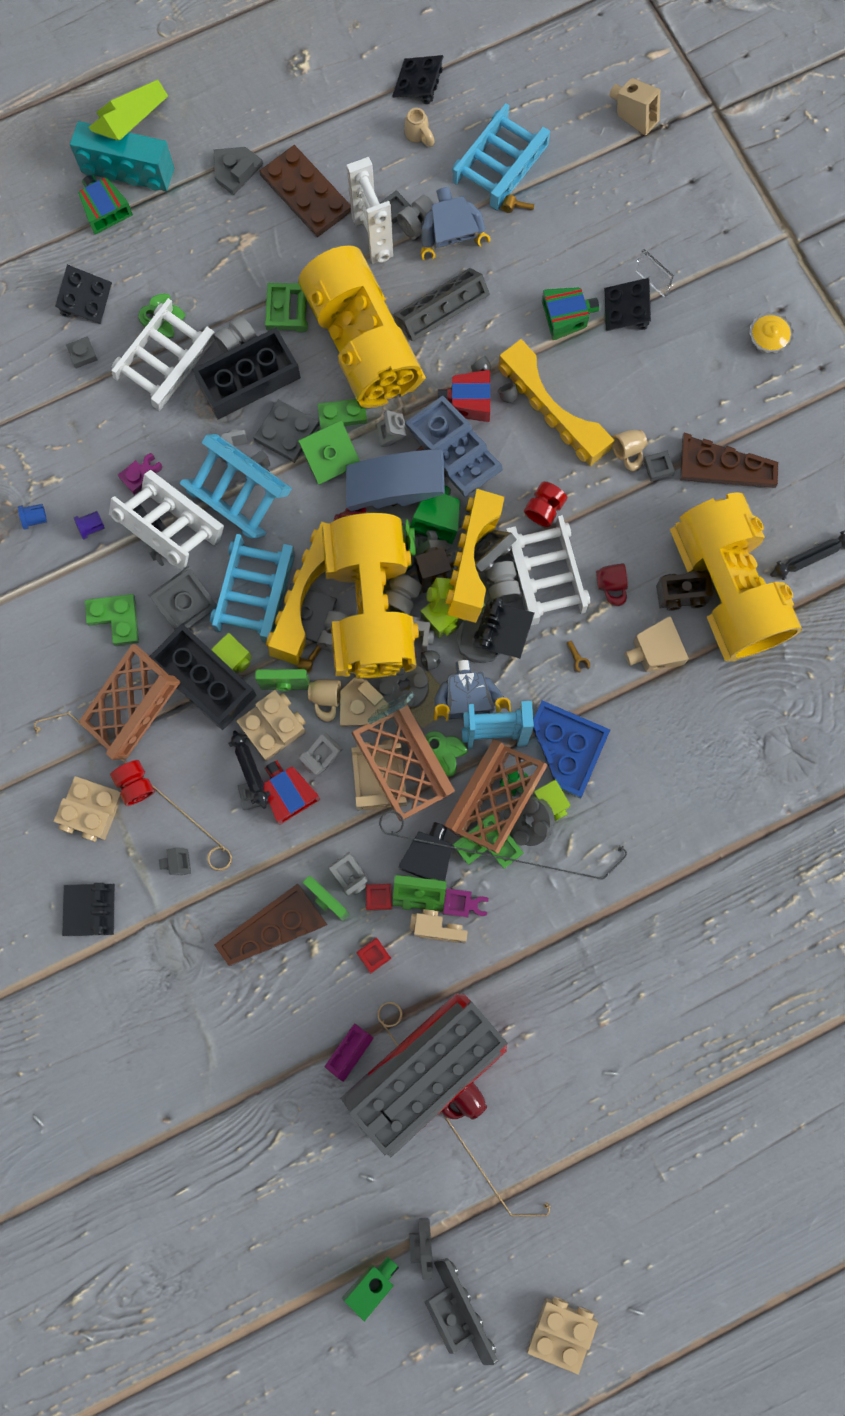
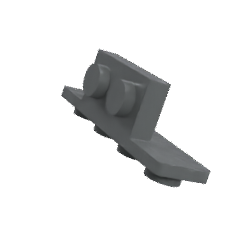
M448 1258L435 1261L434 1265L446 1288L426 1300L425 1304L449 1354H454L472 1341L483 1365L496 1364L498 1362L495 1355L496 1348L483 1330V1321L474 1311L470 1303L471 1297L468 1291L460 1283L456 1266Z

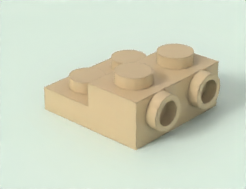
M276 690L257 702L255 708L236 721L265 761H268L306 733L303 727L306 722L298 711L293 714L288 707L291 705V702L283 692L278 694Z
M75 776L67 797L62 799L53 822L59 824V830L73 834L74 830L83 833L82 838L96 842L97 838L105 840L121 801V792Z
M423 909L422 914L417 913L411 916L410 931H415V937L465 944L468 931L462 930L463 925L447 923V928H443V917L438 916V911Z
M553 1296L552 1300L545 1297L527 1349V1354L579 1375L586 1352L590 1349L598 1325L597 1319L593 1317L594 1313L582 1307H579L578 1311L570 1308L567 1301Z

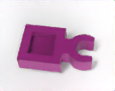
M152 453L144 457L141 465L135 460L118 474L119 479L134 495L142 489L143 477L146 472L152 470L154 473H158L163 468L160 462L153 466L150 465L151 461L155 459Z
M446 888L443 915L468 918L470 910L474 911L478 916H486V911L478 909V903L488 902L489 898L480 896L474 900L471 899L472 892Z

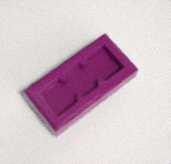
M354 1023L324 1067L344 1082L374 1038Z

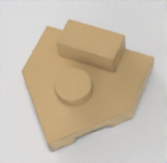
M356 676L340 691L341 727L364 726L393 710L384 700V697L367 680L356 678Z

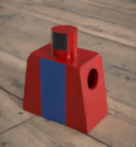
M490 370L454 375L452 377V389H438V398L444 396L466 419L490 422Z
M276 760L265 767L271 779L264 783V791L271 793L268 801L275 819L280 825L320 801L318 794L293 766L283 771Z

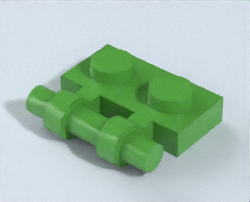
M395 875L393 906L403 907V910L416 908L443 912L447 881Z

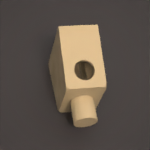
M634 78L629 79L623 87L615 84L611 88L609 96L617 101L618 116L646 136L660 121L661 90Z
M671 616L636 635L633 641L635 649L625 652V658L629 666L642 662L646 672L682 666L689 659Z

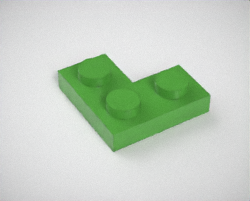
M357 399L318 403L321 429L342 420L344 426L367 423L366 408L360 406Z
M133 594L85 600L86 622L89 626L111 623L112 639L115 646L139 643L136 602Z
M493 814L483 820L484 828L496 824ZM479 824L468 833L471 834L473 832L479 831ZM498 830L486 834L488 843L494 845L499 836ZM510 835L498 854L464 837L453 844V847L485 853L488 850L492 855L515 860L524 854ZM455 849L467 865H470L482 855ZM494 857L503 869L514 862Z

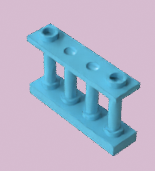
M506 103L501 110H496L486 129L461 160L458 159L452 168L453 183L457 185L462 177L465 176L489 192L491 196L490 206L495 210L501 207L505 196L511 194L547 148L550 139V130L542 127L538 133L532 134L508 119L509 105ZM504 127L527 141L528 146L525 150H518L496 136V134ZM491 143L515 158V163L512 167H506L484 153L483 151L488 144ZM476 160H479L501 174L502 179L499 183L496 182L494 184L470 169V167Z
M206 435L202 444L208 447L209 453L195 479H184L179 484L186 488V492L189 495L200 498L241 528L245 536L252 539L265 536L267 532L259 527L260 522L274 498L287 497L292 488L219 435ZM222 457L227 461L228 467L212 493L202 485L216 459ZM240 470L246 475L245 478L247 480L231 507L221 498L236 471ZM255 484H259L265 488L266 494L253 517L249 520L240 511Z
M236 534L235 541H231L228 554L231 556L217 608L211 612L210 623H212L216 632H221L223 623L256 630L260 634L262 642L266 643L269 633L275 631V620L278 612L281 611L295 557L294 547L283 544L282 552L278 551V553L244 546L242 535ZM241 555L275 562V565L278 566L276 574L266 575L238 569ZM235 578L269 585L272 588L270 597L261 598L232 591ZM229 600L262 607L266 611L264 620L256 621L225 614Z
M521 701L520 708L516 709V712L474 714V704H469L468 712H463L464 728H462V742H467V748L473 749L475 739L512 738V740L517 741V747L527 746L534 727L532 701Z

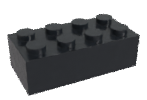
M277 327L192 369L196 382L217 420L301 378L298 364Z
M181 624L149 656L168 675L175 676L180 681L177 689L222 731L257 696L250 685L184 624Z

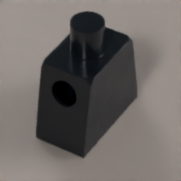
M437 822L433 823L429 835L418 832L414 838L452 846L451 843L443 840L448 828ZM413 840L398 868L420 878L445 881L452 848Z

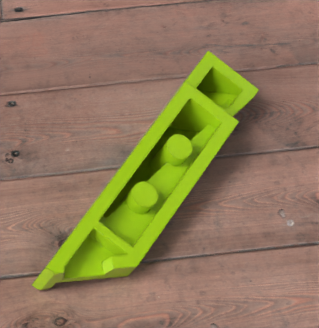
M157 79L109 101L96 112L99 119L91 124L89 129L100 135L121 140L164 101L168 95Z

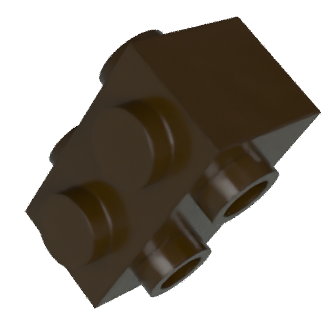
M437 547L429 548L424 551V554L416 556V573L422 585L423 593L427 592L436 578H451L453 568H455L451 554L446 555L444 547L440 549Z
M694 571L682 575L667 574L660 577L656 585L659 609L667 608L668 611L679 610L682 608L681 606L690 605L691 608H701L706 606L713 597L709 572L701 573L700 571Z

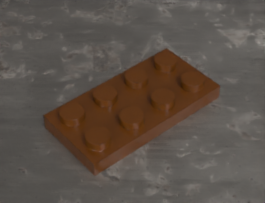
M295 144L259 170L260 176L317 238L351 213L349 202Z

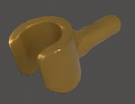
M512 194L505 196L501 206V210L506 213H511L514 207L534 210V204L520 202Z
M572 640L567 642L575 660L574 670L581 673L578 667L580 661L584 662L585 667L589 669V660L581 658Z
M317 645L308 659L301 657L297 669H305L307 674L310 673L313 662L322 648Z

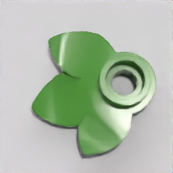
M165 293L155 295L150 299L149 305L140 309L138 319L144 327L152 319L148 318L146 314L154 315V311L160 303L164 304L168 298L171 300L170 295ZM173 305L171 313L183 320L185 313L182 309ZM165 320L157 331L167 338L174 337L173 325Z
M405 519L406 526H402L403 540L405 545H407V551L411 553L412 565V556L416 555L414 528L409 527L408 519Z
M438 731L428 732L425 738L429 745L432 739L439 741V746L437 748L431 747L446 776H454L456 771L455 757L463 756L468 752L465 744L455 736L445 737Z

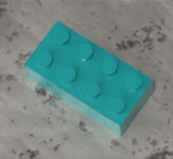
M77 122L70 147L81 172L86 175L105 177L110 181H123L132 186H145L154 191L168 190L175 168L165 140L130 132L121 140H115L92 132L89 129L90 123Z

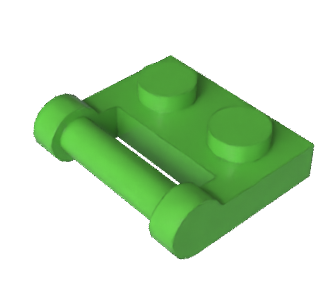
M267 283L266 330H271L275 327L278 330H295L301 333L308 330V322L306 321L307 299L299 283ZM291 294L298 295L297 319H290Z

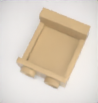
M394 740L382 741L381 745L377 747L391 751ZM401 743L396 744L394 753L402 755ZM356 744V747L351 748L357 811L391 808L382 788ZM376 752L374 757L376 765L386 768L389 756ZM393 757L390 770L403 774V760ZM388 774L386 780L388 787L398 790L401 778ZM405 782L402 789L404 793H406ZM400 796L399 807L407 806V799Z

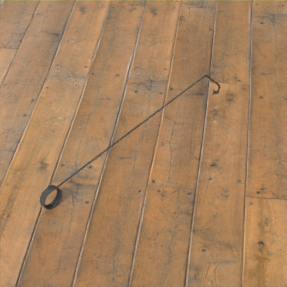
M396 811L385 812L379 820L381 830L387 835L420 841L424 843H430L434 845H440L444 847L492 856L496 858H502L539 867H545L558 871L574 873L601 880L605 879L627 856V851L623 848L624 846L621 847L619 845L618 851L621 852L622 850H624L625 856L609 871V873H607L603 878L587 874H581L577 872L552 868L539 864L523 862L515 859L490 855L477 851H471L453 846H447L434 842H428L424 840L396 835L399 834L404 827V819L401 816V814ZM388 813H396L401 818L402 825L396 833H393V831L387 833L382 828V819Z

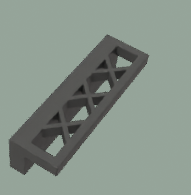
M469 268L393 315L396 321L404 326L409 339L415 341L486 298L490 293L483 274Z

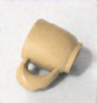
M412 108L407 113L404 121L406 138L411 142H423L427 147H432L435 139L429 129L427 115L421 108Z
M627 430L615 434L612 437L615 440L612 447L614 454L617 458L624 461V465L629 471L639 470L643 463L642 450L647 447L645 433L642 430ZM638 454L636 461L629 462V457Z
M318 679L309 683L308 700L315 704V712L322 721H332L336 716V707L340 704V691L342 690L340 680ZM319 705L331 706L332 710L324 712L319 708Z

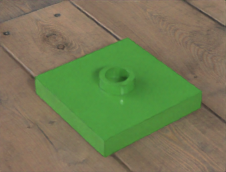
M342 420L298 440L318 485L345 473L346 465L360 462Z
M305 669L256 670L255 679L261 690H308L310 679Z
M308 876L303 883L317 896L314 901L324 911L330 908L344 922L349 916V912L312 876Z

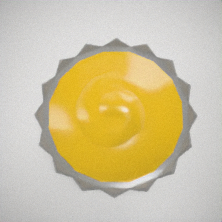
M768 311L766 314H759L749 326L750 332L748 335L751 338V343L764 353L775 354L783 352L785 348L790 347V343L794 340V330L791 328L792 323L787 321L786 316H780L778 312L772 314Z

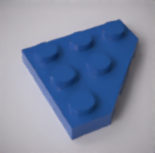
M542 700L533 719L534 732L554 780L558 782L562 791L581 799L610 729Z

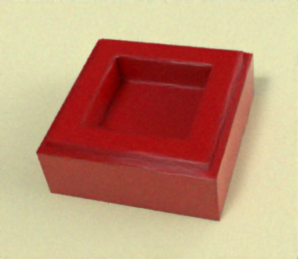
M366 884V911L392 910L391 884Z
M375 938L356 952L370 974L392 959L378 938Z

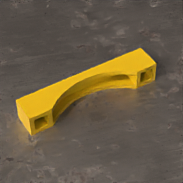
M522 339L499 356V370L506 378L509 377L515 383L518 392L525 394L532 408L540 411L545 416L546 423L551 428H556L563 442L567 445L570 444L576 450V455L582 462L586 461L589 466H592L612 450L615 440L599 423L573 416L553 401L540 380L537 368V355Z
M476 489L474 497L468 498L465 511L469 512V515H465L461 529L465 530V533H461L457 546L461 548V552L457 551L453 564L457 566V571L453 570L449 582L450 585H453V589L448 590L445 604L449 605L447 613L449 616L474 623L478 620L483 607L486 588L480 580L475 567L474 548L478 541L486 534L495 530L501 516L504 496Z
M322 521L318 530L314 529L311 535L310 542L312 545L309 550L306 549L302 557L303 566L301 570L297 569L293 578L294 587L292 591H287L284 599L285 608L283 611L278 612L275 620L276 629L274 632L269 633L266 641L269 656L294 665H298L306 646V635L301 622V610L305 596L316 579L326 571L322 527L323 524L327 523Z

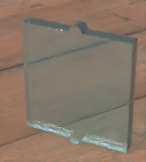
M411 691L378 708L368 719L369 724L405 707L413 698V692Z

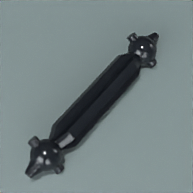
M845 531L840 532L841 535L838 539H830L790 558L786 564L777 561V565L770 573V576L780 577L782 580H785L789 572H796L838 552L841 547L845 548Z
M234 730L231 742L228 744L230 747H236L235 754L249 790L254 794L251 803H256L265 809L271 793L263 790V781L249 746L245 744L248 736Z

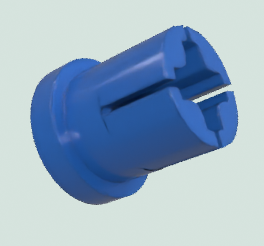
M43 504L28 507L18 506L19 517L24 530L29 529V526L47 523Z

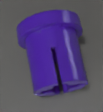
M97 511L80 518L78 516L73 517L83 540L87 539L88 535L105 529Z

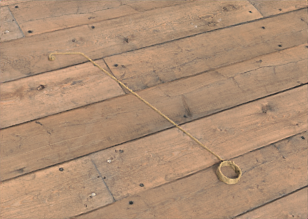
M64 713L53 717L37 720L34 723V731L38 733L41 730L40 727H36L37 722L51 718H56L67 714L70 715L73 719H75V721H77L78 723L79 721L70 713ZM153 786L157 792L220 845L211 849L207 860L212 869L216 871L226 870L232 862L229 850ZM216 849L226 850L230 856L229 863L224 868H215L210 863V855Z
M387 1002L379 1008L378 1020L398 1046L387 1027H394L400 1023L402 1010L398 1004ZM387 1004L395 1005L400 1011L399 1021L394 1025L384 1024L385 1021H382L380 1018V1011ZM445 1117V1119L447 1120V1122L449 1123V1125L451 1126V1128L453 1129V1131L455 1132V1134L457 1135V1137L459 1138L467 1152L470 1154V1156L472 1157V1159L474 1160V1162L476 1163V1165L478 1166V1168L480 1169V1171L482 1172V1174L484 1175V1177L486 1178V1180L488 1181V1183L490 1184V1186L492 1187V1189L494 1190V1192L496 1193V1195L498 1196V1198L500 1199V1201L505 1206V1208L511 1216L542 1217L549 1215L551 1205H548L549 1202L543 1205L544 1208H548V1213L545 1215H512L506 1207V1205L504 1204V1202L502 1201V1199L500 1198V1196L498 1195V1193L496 1192V1190L494 1189V1187L492 1186V1184L490 1183V1181L488 1180V1178L486 1177V1175L484 1174V1172L482 1171V1169L480 1168V1166L478 1165V1163L476 1162V1160L474 1159V1157L472 1156V1154L470 1153V1151L468 1150V1148L466 1147V1145L464 1144V1142L462 1141V1139L460 1138V1136L458 1135V1133L456 1132V1130L454 1129V1127L452 1126V1124L450 1123V1121L448 1120V1118Z

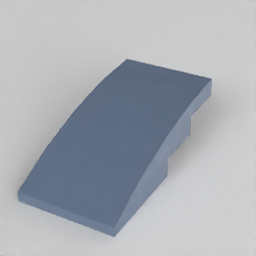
M441 396L405 421V425L424 450L441 449L444 451V474L464 497L503 471L502 464L488 451L486 443L472 430L468 420L444 396Z
M441 449L391 454L346 465V508L350 511L371 505L379 509L395 503L404 507L445 494L444 451Z

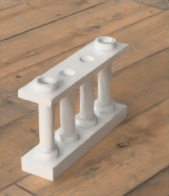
M366 157L347 164L352 220L355 226L364 224L369 237L370 261L374 264L385 262L390 257H393L391 205L389 201L379 203L374 192L373 165L370 158Z
M169 298L164 304L160 303L154 311L155 316L122 358L117 357L111 366L113 379L118 381L122 374H124L151 393L152 407L159 412L215 341L213 337L215 332L209 327H206L203 332H197L172 314L173 305L172 300ZM165 320L192 339L193 345L189 350L182 349L157 331ZM151 338L179 357V363L175 368L168 367L143 349ZM136 356L165 375V381L161 386L154 385L129 367Z
M152 470L144 474L142 491L126 503L121 502L115 496L111 498L109 515L181 571L187 566L188 552L204 539L214 546L221 540L224 525ZM148 498H152L160 504L143 518L133 511L134 508ZM168 511L178 519L161 532L151 524ZM184 526H189L197 532L181 546L170 539Z
M563 515L558 516L556 528L527 535L518 534L516 526L506 528V532H511L517 539L511 545L512 549L509 553L511 561L515 563L518 575L516 579L520 584L524 609L535 612L531 626L539 624L540 616L543 615V612L578 604L580 613H586L588 604H590V596L588 590L583 589L569 537H571L570 525L568 522H564ZM556 537L560 538L563 550L530 558L523 555L522 548L526 544ZM566 559L568 573L538 580L530 579L528 570H531V567ZM572 582L575 595L543 603L540 601L536 602L534 593L538 589Z

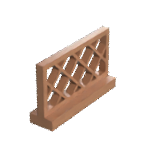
M132 644L79 720V723L107 749L106 754L112 760L127 759L178 687L180 681L175 676L168 675L138 645ZM136 654L140 657V668L132 669L131 659ZM153 670L159 675L154 684L148 685L147 671ZM141 672L142 686L133 687L132 673ZM121 674H126L127 688L118 689V678ZM142 689L143 700L140 704H135L134 690ZM127 691L128 705L120 706L119 692ZM112 693L113 707L105 708L104 698L107 694ZM129 709V720L127 723L121 724L120 710ZM106 711H114L115 725H106ZM99 712L100 727H94L89 720L94 713ZM115 728L116 738L113 743L107 738V729Z
M407 703L351 733L394 811L400 813L403 819L416 814L455 792ZM393 718L397 725L395 735L382 731L384 722ZM380 724L379 729L373 728ZM366 731L376 733L377 737L374 746L364 743L360 734ZM381 735L394 739L391 751L377 747ZM397 741L407 743L409 747L407 757L394 753ZM376 752L389 756L386 768L376 765L374 761ZM393 757L406 761L403 774L390 770ZM410 763L419 765L422 770L420 779L406 775ZM388 774L401 778L398 790L388 787L386 783ZM405 779L418 783L415 796L402 792ZM422 785L431 787L436 797L430 800L420 798L419 794ZM400 796L414 800L411 810L404 814L398 805ZM417 801L423 803L416 807ZM396 814L397 818L401 822V818L399 817V815Z
M493 739L444 826L461 838L464 837L498 854L548 765ZM509 755L514 756L517 764L505 769L504 764ZM530 765L537 766L534 774L525 778L523 768ZM519 770L521 780L509 784L507 775ZM503 777L505 786L493 791L492 785L494 781ZM523 786L524 792L521 797L513 799L511 790ZM506 792L508 802L497 806L495 796ZM490 799L492 808L481 812L480 806L483 801ZM510 808V817L500 821L498 812ZM494 814L496 824L484 828L482 818ZM478 820L480 830L471 834L467 833L466 831L470 824ZM498 830L499 836L494 845L488 843L486 834Z

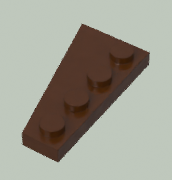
M683 433L681 481L776 488L778 485L779 462L751 453L744 454L736 451V448L729 446L725 448L713 444V441L704 438L700 440L692 437L691 434Z
M297 883L214 944V946L228 966H232L328 926V924Z

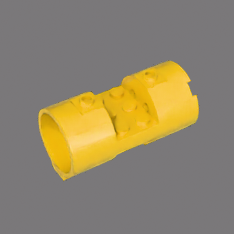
M349 245L332 248L315 257L303 268L299 275L298 283L319 325L324 329H328L339 351L338 363L360 406L365 408L383 406L389 403L387 399L393 398L399 393L402 397L408 392H414L426 377L402 329L396 325L385 303L386 299L362 251L358 247Z
M739 492L727 494V499L714 500L712 498L693 507L679 517L681 522L675 523V526L670 528L687 572L708 570L722 603L712 611V614L706 617L725 661H737L741 658L766 651L788 641L802 631L800 622L793 609V593L790 587L784 582L766 584L764 579L757 573V562L749 553L763 542L765 538L762 532L764 526L761 520L752 514L744 494Z
M364 513L342 517L331 523L323 524L322 538L326 579L355 583L358 615L350 616L340 621H332L331 635L335 676L348 677L350 673H355L356 678L360 679L395 676L396 673L400 672V669H405V672L416 669L414 642L415 638L419 637L418 624L413 623V616L408 614L386 612L388 610L387 594L383 595L386 580L405 574L407 567L411 565V553L406 551L401 519L395 515L385 513Z

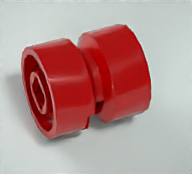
M543 481L534 493L535 498H531L524 508V513L534 523L542 527H550L557 516L556 511L561 510L568 497L556 485Z
M139 760L125 763L110 773L115 786L122 788L120 796L126 806L137 804L155 793L149 778H143L145 771Z

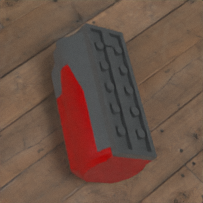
M456 993L340 1099L347 1107L349 1115L384 1156L387 1154L391 1158L507 1052L508 1043L465 994Z

